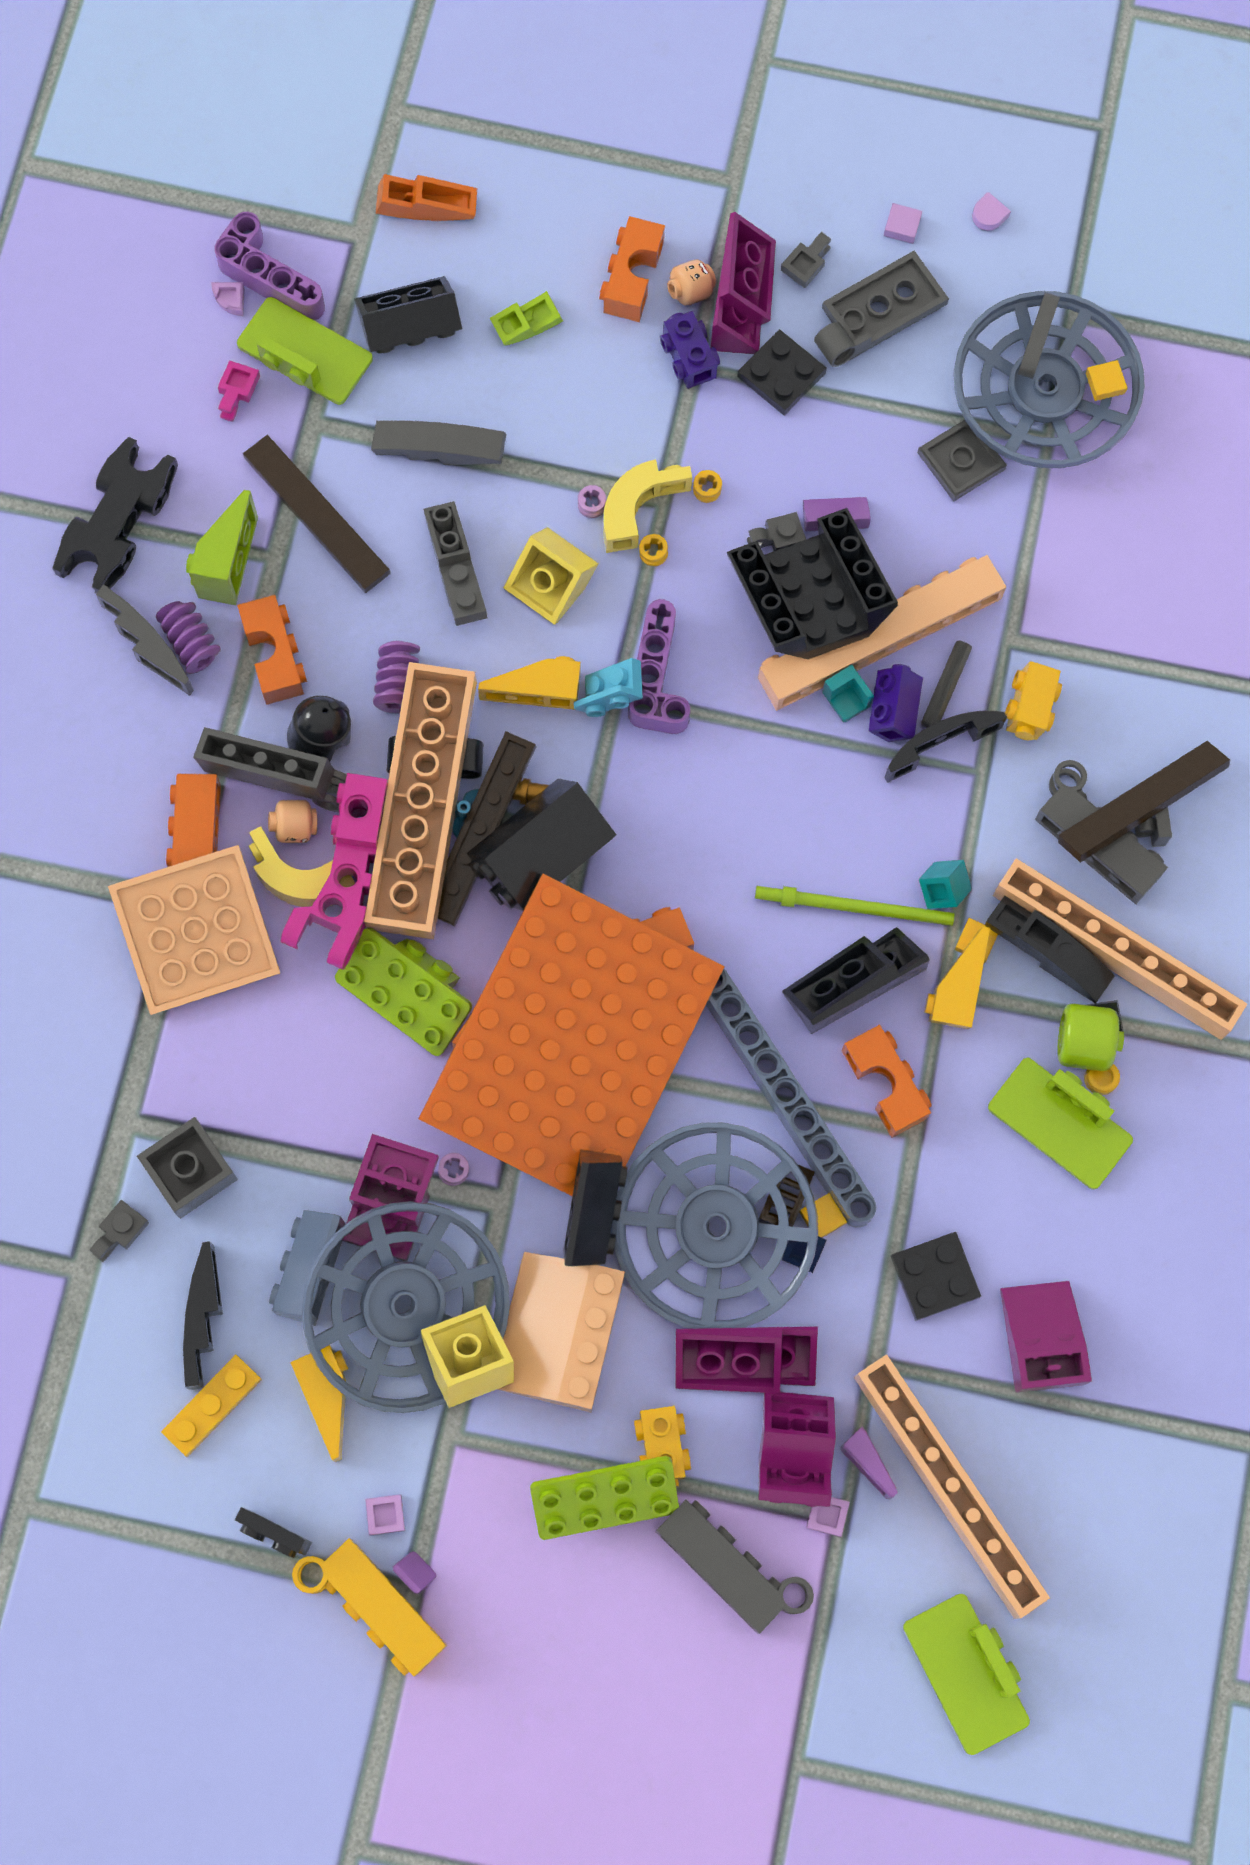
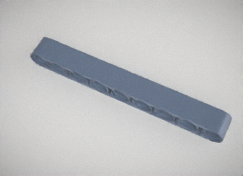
M723 969L719 977L721 985L713 989L706 1003L707 1008L812 1171H815L819 1182L827 1194L830 1193L845 1217L847 1224L859 1228L866 1226L876 1212V1202L731 977ZM728 1003L734 1004L738 1008L739 1013L736 1016L729 1017L722 1012L721 1007ZM750 1031L756 1035L757 1042L752 1045H746L740 1040L739 1035L742 1032ZM763 1059L770 1060L774 1063L776 1070L772 1073H764L758 1068L757 1063ZM779 1088H788L793 1092L794 1099L789 1102H783L777 1097L776 1091ZM799 1116L808 1117L812 1122V1128L807 1131L800 1130L796 1127L794 1119ZM818 1144L825 1145L829 1148L831 1156L828 1159H819L814 1155L813 1147ZM836 1173L846 1175L849 1180V1186L846 1188L836 1187L832 1182V1175ZM854 1202L863 1203L868 1209V1215L863 1218L854 1216L851 1212V1204Z

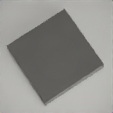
M965 420L918 448L917 452L953 502L1003 472L1007 466L996 451L989 448L976 436Z

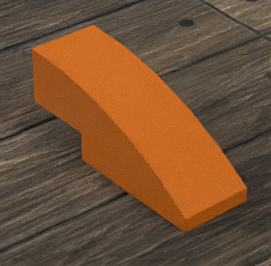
M384 174L378 185L376 214L431 221L474 219L476 215L477 188L417 175L415 180H409Z

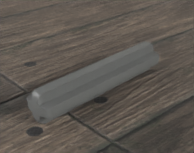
M960 640L956 641L921 721L924 727L927 728L941 721L972 650L970 644Z

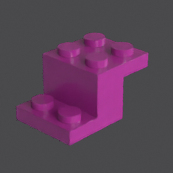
M372 1134L349 1197L352 1208L347 1223L371 1209L390 1203L409 1201L428 1203L430 1198L428 1187L439 1156ZM406 1211L381 1216L385 1233L401 1231L418 1232L424 1213ZM366 1222L356 1227L342 1241L360 1247L371 1241L372 1237L368 1223ZM414 1242L389 1244L393 1258L408 1261Z
M785 1392L764 1393L763 1427L759 1451L758 1500L772 1503L803 1504L809 1507H830L832 1496L831 1469L836 1441L834 1397Z

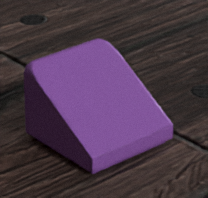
M414 1551L410 1552L392 1567L397 1576L415 1594H420L437 1576L431 1567Z

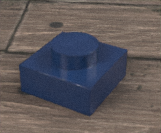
M819 1236L815 1257L809 1270L811 1273H813L826 1243V1239ZM789 1240L782 1260L800 1268L805 1256L807 1242Z

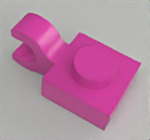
M229 360L218 385L219 393L224 395L218 407L222 411L220 418L233 422L238 410L239 401L242 400L249 403L260 378L258 369Z

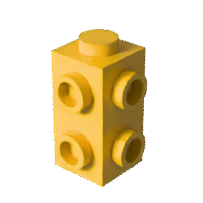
M1032 661L1022 671L1017 670L1012 682V688L1016 689L1014 699H1010L1005 710L1008 719L1006 731L1015 733L1016 737L1023 740H1037L1045 731H1050L1055 718V713L1051 712L1053 702L1058 700L1062 690V684L1058 683L1060 670Z
M675 1406L640 1411V1419L634 1420L637 1441H644L645 1455H640L639 1460L662 1456L670 1457L673 1464L676 1487H678V1480L685 1479V1471L691 1470L689 1450L682 1449L680 1435L686 1434L683 1413L676 1414Z

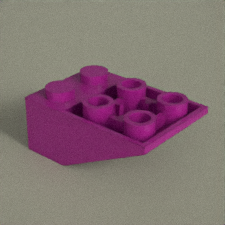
M1062 1281L1001 1288L1015 1393L1082 1386L1092 1382L1087 1346L1070 1282Z

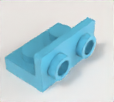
M630 658L586 675V697L575 701L574 709L585 712L589 717H601L609 710L626 708L629 706V703L642 699L641 661Z

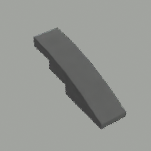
M376 421L371 450L376 455L405 454L409 460L439 459L443 465L501 464L507 434L504 431L440 422Z
M103 584L96 593L101 607L117 617L114 623L119 634L136 644L132 650L137 661L190 696L194 690L172 650L145 618L128 602Z

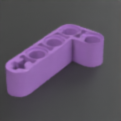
M249 211L238 213L214 246L220 271L237 282H243L244 286L265 298L273 297L312 320L319 319L325 311L320 285L260 251L259 249L263 244V233L258 217ZM252 230L249 234H243L244 231ZM229 254H236L232 258H226ZM255 269H262L258 273H252ZM280 284H289L284 288L278 287Z
M658 599L653 601L647 608L637 660L641 661V675L651 674L657 680L653 683L642 681L643 698L629 703L628 718L638 728L679 734L688 727L690 705L681 696L662 693L675 628L676 610L670 601ZM659 616H664L662 631L656 629ZM657 644L663 650L658 653H652L647 647ZM645 704L651 708V711L641 714L635 710V707ZM677 710L683 714V717L673 720L667 716V713Z

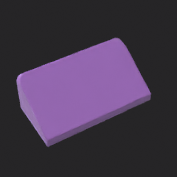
M867 497L803 500L805 531H818L817 518L844 508H848L858 529L869 528L871 517Z

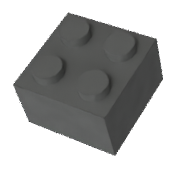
M193 1117L137 1155V1158L161 1194L180 1219L238 1180L196 1117Z

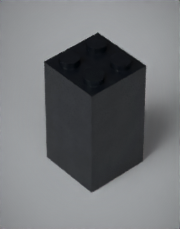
M557 779L467 852V855L472 860L469 866L481 880L486 878L492 886L489 892L498 904L502 906L505 903L510 909L516 908L523 911L542 874L561 882L612 840L616 833L578 782Z

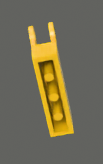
M348 1538L325 1561L318 1557L307 1556L295 1564L292 1572L295 1586L300 1591L310 1594L320 1593L327 1589L333 1595L338 1591L347 1601L342 1605L345 1611L356 1622L360 1618L365 1621L371 1628L366 1634L380 1649L384 1645L390 1649L395 1655L390 1661L404 1676L409 1672L414 1677L417 1676L448 1646L351 1538ZM310 1563H317L322 1568L323 1577L317 1586L309 1588L302 1581V1570Z

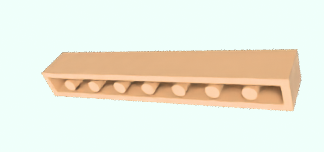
M988 555L979 559L972 557L964 561L959 566V569L951 573L948 571L941 572L931 580V583L923 587L915 585L905 591L903 596L897 599L898 606L869 637L811 659L787 654L781 657L773 655L761 664L758 680L777 711L822 689L827 679L850 665H853L856 671L1001 600L1006 585Z
M1017 858L993 894L1000 901L1006 896L1031 913L1035 909L1080 942L1109 970L1220 1040L1231 1032L1247 1006V1003Z
M886 1354L859 1372L854 1377L855 1381L1013 1618L1021 1619L1050 1599L888 1355Z

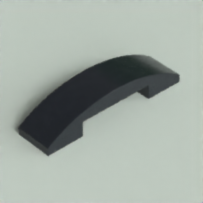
M1002 711L968 712L946 718L927 727L909 740L895 755L887 768L885 780L888 783L916 770L920 761L918 754L968 731L974 742L1002 729L1007 719L1006 714Z

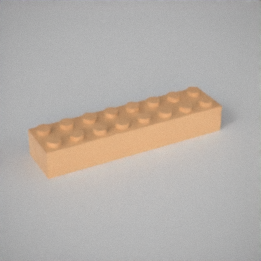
M409 662L364 919L367 928L370 927L376 931L434 939L477 686L474 671Z

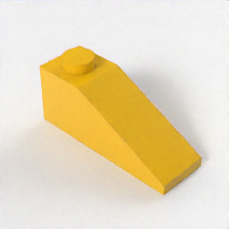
M559 656L555 659H545L479 682V700L576 710L574 709V702L578 700L581 662L575 661L570 657Z
M982 927L936 986L934 994L928 993L924 1013L930 1014L928 1022L963 1029L972 1028L990 928Z
M330 1345L321 1349L324 1359L334 1372L346 1381L343 1372L348 1370V1366L341 1350L334 1352ZM310 1353L290 1363L332 1461L337 1462L342 1460L345 1395L326 1379Z

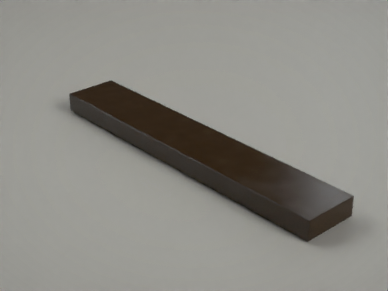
M268 434L243 453L244 459L365 593L390 575V569Z
M505 731L447 859L438 920L454 927L456 926L478 877L469 866L472 860L467 855V852L502 824L537 747L535 743Z
M1205 741L1059 834L1058 843L1081 863L1229 768L1230 759L1209 741Z

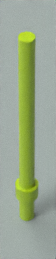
M756 886L755 899L781 902L780 906L794 907L796 904L953 926L955 913L799 892L797 888L783 886V889Z

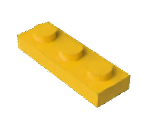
M235 1354L161 1433L188 1457L262 1379Z

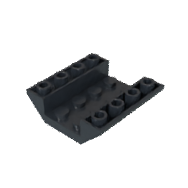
M848 508L817 518L819 535L764 555L757 541L727 552V556L775 652L811 659L869 637L898 606L896 597Z

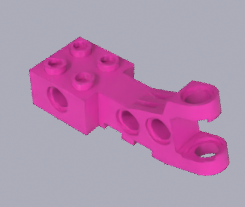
M347 773L345 783H339L337 803H339L340 814L333 815L331 824L333 844L336 846L330 876L312 906L293 909L281 935V943L298 949V942L307 925L311 926L312 922L337 932L338 935L330 949L327 963L342 970L349 963L362 932L366 928L364 923L366 906H363L364 895H369L372 874L369 873L370 863L375 861L388 786L387 779ZM346 875L354 876L357 879V882L351 887H343L339 884L340 880ZM331 905H339L342 908V912L336 917H328L325 915V910Z

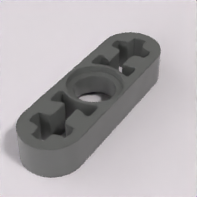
M1047 292L1044 293L1018 375L1033 379L1060 296Z

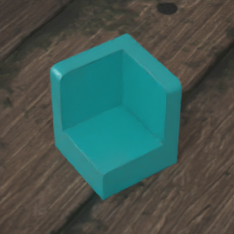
M853 665L827 679L822 693L843 722L849 721L871 707L874 698L873 693Z
M964 860L934 862L919 878L927 909L958 907L972 889Z

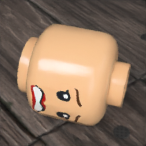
M699 259L691 260L672 269L670 280L667 283L668 292L673 299H677L682 305H692L711 296L713 288L716 286V277L710 265L705 264Z
M281 800L276 804L275 812L268 813L269 832H275L276 839L280 843H306L310 840L311 835H316L317 833L316 808H311L306 800Z

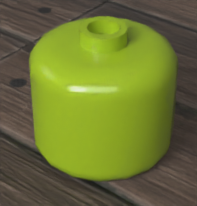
M1080 1004L1066 1005L1062 1013L1058 1034L1057 1056L1059 1063L1072 1068L1097 1071L1109 1070L1115 1061L1117 1051L1122 1052L1124 1044V1031H1119L1117 1012L1114 1009Z

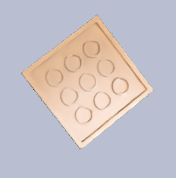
M239 845L108 886L150 1015L281 973Z

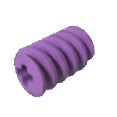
M175 601L162 607L156 614V620L161 623V628L167 634L168 641L173 644L175 653L180 655L179 659L182 665L186 666V672L194 674L208 667L215 659V656L219 654L221 648L216 644L211 645L215 640L213 634L204 635L209 628L205 623L198 624L202 620V615L200 613H193L196 609L195 603Z
M391 641L379 647L378 654L380 658L377 661V668L379 670L376 672V680L378 682L374 686L376 695L373 698V705L384 712L400 713L409 662L419 663V659L410 654L419 653L420 646L410 642Z

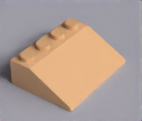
M524 1252L509 1309L507 1328L503 1337V1341L514 1361V1383L497 1390L591 1413L625 1271L600 1265L565 1266L564 1258Z

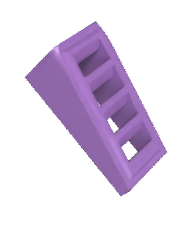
M863 1427L859 1428L840 1447V1450L885 1499L889 1500L898 1493L896 1486L866 1430Z

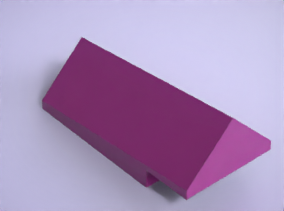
M736 212L730 213L712 327L711 347L714 346L718 352L755 354L760 346L761 325L771 320L776 240Z
M818 1326L676 1329L675 1389L780 1393L781 1384L815 1386Z

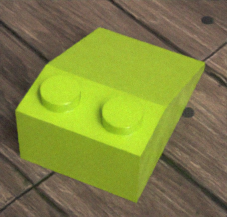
M249 490L242 491L197 542L194 554L190 553L188 556L186 572L189 573L191 585L194 586L196 594L200 599L236 605L258 521L257 511L251 491Z

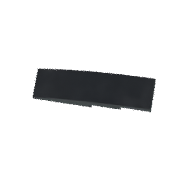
M210 1241L202 1243L191 1278L185 1311L183 1361L185 1387L189 1390L204 1388L200 1353L214 1351L209 1317L223 1314L215 1247Z

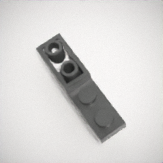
M455 501L423 509L455 625L459 626L486 619V608Z

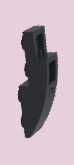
M1006 896L1002 898L985 923L986 927L1041 962L1040 968L1095 1004L1115 977L1097 957L1058 925L1035 909L1031 913Z

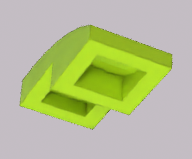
M547 291L520 307L516 302L490 317L505 346L531 338L563 322Z

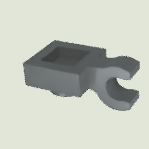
M821 232L809 247L800 243L781 264V271L803 288H806L825 266V260L822 257L831 248L828 245L831 242V238Z
M797 512L767 519L765 523L766 529H752L748 532L750 537L747 538L748 544L757 541L760 548L772 545L774 551L806 540Z
M120 1200L99 1225V1228L106 1234L93 1244L90 1251L100 1261L104 1262L118 1244L127 1250L149 1224L148 1220L123 1200Z

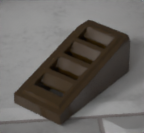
M798 1165L810 1186L815 1171ZM785 1177L776 1186L783 1198L795 1202L793 1208L786 1205L787 1212L790 1214L789 1226L793 1227L804 1201V1196L798 1182ZM783 1183L800 1190L798 1196L780 1189V1184ZM770 1194L760 1214L759 1223L779 1225L778 1215L769 1212L771 1207L776 1208Z

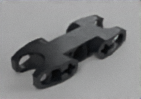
M131 437L124 440L114 453L107 458L98 474L96 489L105 494L88 522L80 517H75L65 530L52 568L55 575L65 578L79 563L86 561L94 562L98 565L92 588L95 590L94 593H97L103 584L111 589L125 574L135 555L136 544L127 540V537L142 511L156 516L169 497L171 485L178 467L176 458L167 455L151 470H136L134 464L140 447L137 445V440Z

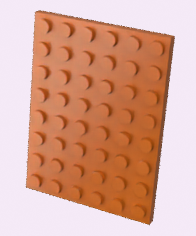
M542 874L418 1119L572 1196L580 1149L619 1155L622 1157V1166H626L725 966Z

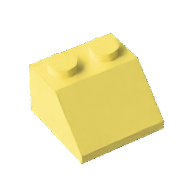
M546 527L529 537L503 588L555 625L585 590L599 563Z
M486 1305L421 1330V1336L434 1378L449 1408L514 1383V1361Z

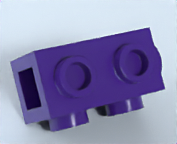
M693 311L685 314L676 313L663 322V335H660V342L666 354L670 353L674 360L672 362L674 373L678 380L683 379L687 389L716 379L717 367L720 365V358L714 346L710 347L706 340L708 338L706 327L702 320L697 321Z
M894 664L891 668L877 670L868 731L887 742L912 739L915 736L923 677L911 671L909 666L903 664Z

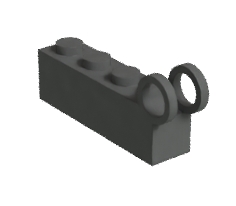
M204 727L193 756L204 772L312 799L314 804L323 809L339 812L337 797L326 793L329 784L339 787V783H345L347 774L335 770L328 758Z
M1074 760L1063 761L1056 767L1049 780V791L1052 797L1040 809L1035 818L1040 825L1057 839L1059 834L1101 808H1096L1087 800L1086 794L1082 791L1087 781V772L1082 764ZM1065 767H1073L1077 769L1081 777L1075 771L1067 769ZM1059 776H1070L1074 779L1076 786L1069 787L1064 785ZM1131 831L1084 860L1134 904H1137L1168 868L1164 864L1162 857L1155 851L1147 850L1138 843V838Z
M685 1500L655 1531L757 1634H760L781 1611L788 1614L803 1613L809 1609L813 1602V1589L803 1578L791 1577L783 1580L781 1583L773 1576L767 1580L758 1571L762 1565L748 1551L742 1555L733 1546L736 1539L723 1526L716 1529L707 1521L710 1513L696 1500L692 1504ZM790 1583L800 1585L805 1592V1601L798 1608L789 1607L783 1598L784 1589Z

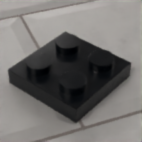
M779 329L738 370L737 377L785 416L826 374L827 367Z
M957 1232L933 1239L890 1256L915 1321L981 1297Z
M241 1507L235 1518V1521L243 1524L239 1530L240 1532L262 1542L265 1537L274 1540L271 1548L289 1557L295 1558L297 1553L306 1555L312 1544L311 1541L246 1508Z

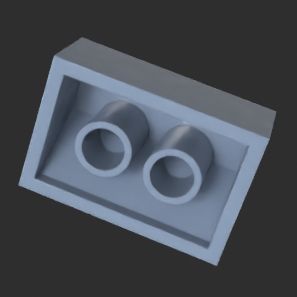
M304 1210L302 1218L296 1217L291 1230V1237L295 1238L291 1251L286 1250L280 1264V1270L284 1271L280 1285L274 1284L269 1299V1304L273 1305L272 1311L276 1315L303 1322L302 1303L304 1289L311 1267L326 1243L338 1230L346 1225L341 1216ZM342 1240L331 1251L324 1264L334 1267ZM319 1277L314 1287L311 1305L312 1325L314 1326L316 1325L329 1281Z

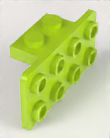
M273 297L265 299L237 339V346L241 351L261 361L268 368L286 375L296 384L309 388L337 405H341L347 400L373 361L372 353Z
M370 927L363 930L357 947L345 969L339 968L335 974L337 983L434 1056L444 1053L472 1009V1003L453 989L460 977L453 973V969L449 964L433 958L426 952V948L415 940L407 938L394 945Z
M1024 1058L989 1102V1112L1088 1188L1097 1189L1133 1143L1132 1135L1110 1119L1114 1113V1110L1109 1107L1110 1102L1097 1092L1091 1093L1081 1086L1083 1083L1075 1074L1069 1071L1064 1073L1059 1069L1053 1076L1031 1058Z
M668 1456L535 1481L530 1485L538 1534L543 1540L669 1516L679 1508L673 1464Z
M957 1594L904 1622L903 1630L967 1754L975 1755L1028 1727L1030 1719L1017 1693L1021 1692L1017 1685L1021 1681L1020 1675L1012 1661L1006 1663L1000 1651L1004 1645L994 1627L989 1629L987 1624L980 1623L966 1595Z

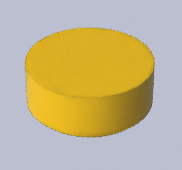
M1114 1064L1107 1071L1087 1069L1084 1075L1085 1085L1092 1093L1097 1092L1101 1095H1107L1120 1082L1119 1070Z

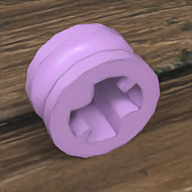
M595 485L584 487L578 494V509L580 513L588 518H596L604 513L606 503L605 492ZM592 496L597 497L598 506L595 507L594 504H592V507L586 506V498L589 497L592 500Z
M449 1153L442 1157L439 1162L438 1174L443 1183L456 1186L463 1183L468 1177L469 1164L464 1156L459 1153ZM452 1161L459 1162V1169L463 1170V1173L460 1176L456 1173V1178L449 1177L448 1170L444 1168L447 1163L451 1166Z

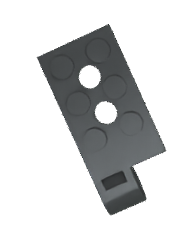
M912 251L824 301L822 309L832 323L824 327L815 336L814 342L830 365L838 367L946 306L949 298L917 253ZM900 287H907L912 290L913 295L907 298L901 297L896 290ZM874 302H882L886 305L887 310L875 312L870 305Z

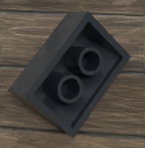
M445 276L354 298L370 352L387 353L394 350V346L405 343L408 346L419 345L425 341V338L433 336L447 338L453 336L455 331L462 329L455 293Z
M580 1149L563 1249L565 1266L605 1264L607 1254L613 1255L616 1234H611L612 1221H619L622 1200H616L618 1186L625 1187L628 1167L622 1166V1157L619 1155Z

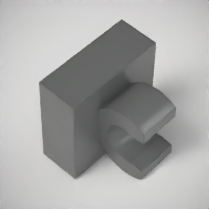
M1168 807L1135 827L1136 837L1151 836L1152 847L1166 846L1172 838Z

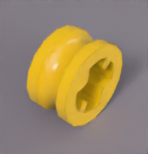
M711 470L699 472L693 482L695 497L705 503L717 500L722 490L721 477ZM710 481L713 483V487L709 488L707 492L703 491L702 485H706Z
M649 534L643 537L639 544L640 558L649 566L663 564L668 557V545L665 538L658 534ZM651 544L658 545V551L655 556L649 553L648 549L651 548Z

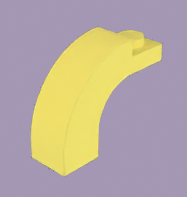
M655 459L633 467L618 479L610 490L604 507L603 536L606 553L638 548L639 534L635 519L637 511L645 502L652 498L691 491L692 473L690 466L672 465L658 471Z
M261 826L249 832L253 843L248 845L257 863H259L253 866L266 889L289 904L300 907L312 906L330 876L333 860L311 870L296 869L288 866L278 857ZM346 875L340 880L339 884L343 887H351L355 884V881L351 875Z

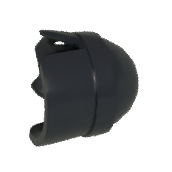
M313 696L303 700L295 709L287 730L289 749L328 758L331 761L336 749L340 748L343 744L347 746L350 743L351 718L349 709L344 702L328 696Z

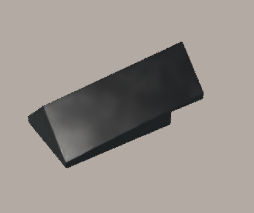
M896 927L874 943L863 936L782 992L807 1029L813 1034L927 970L930 959L923 950Z

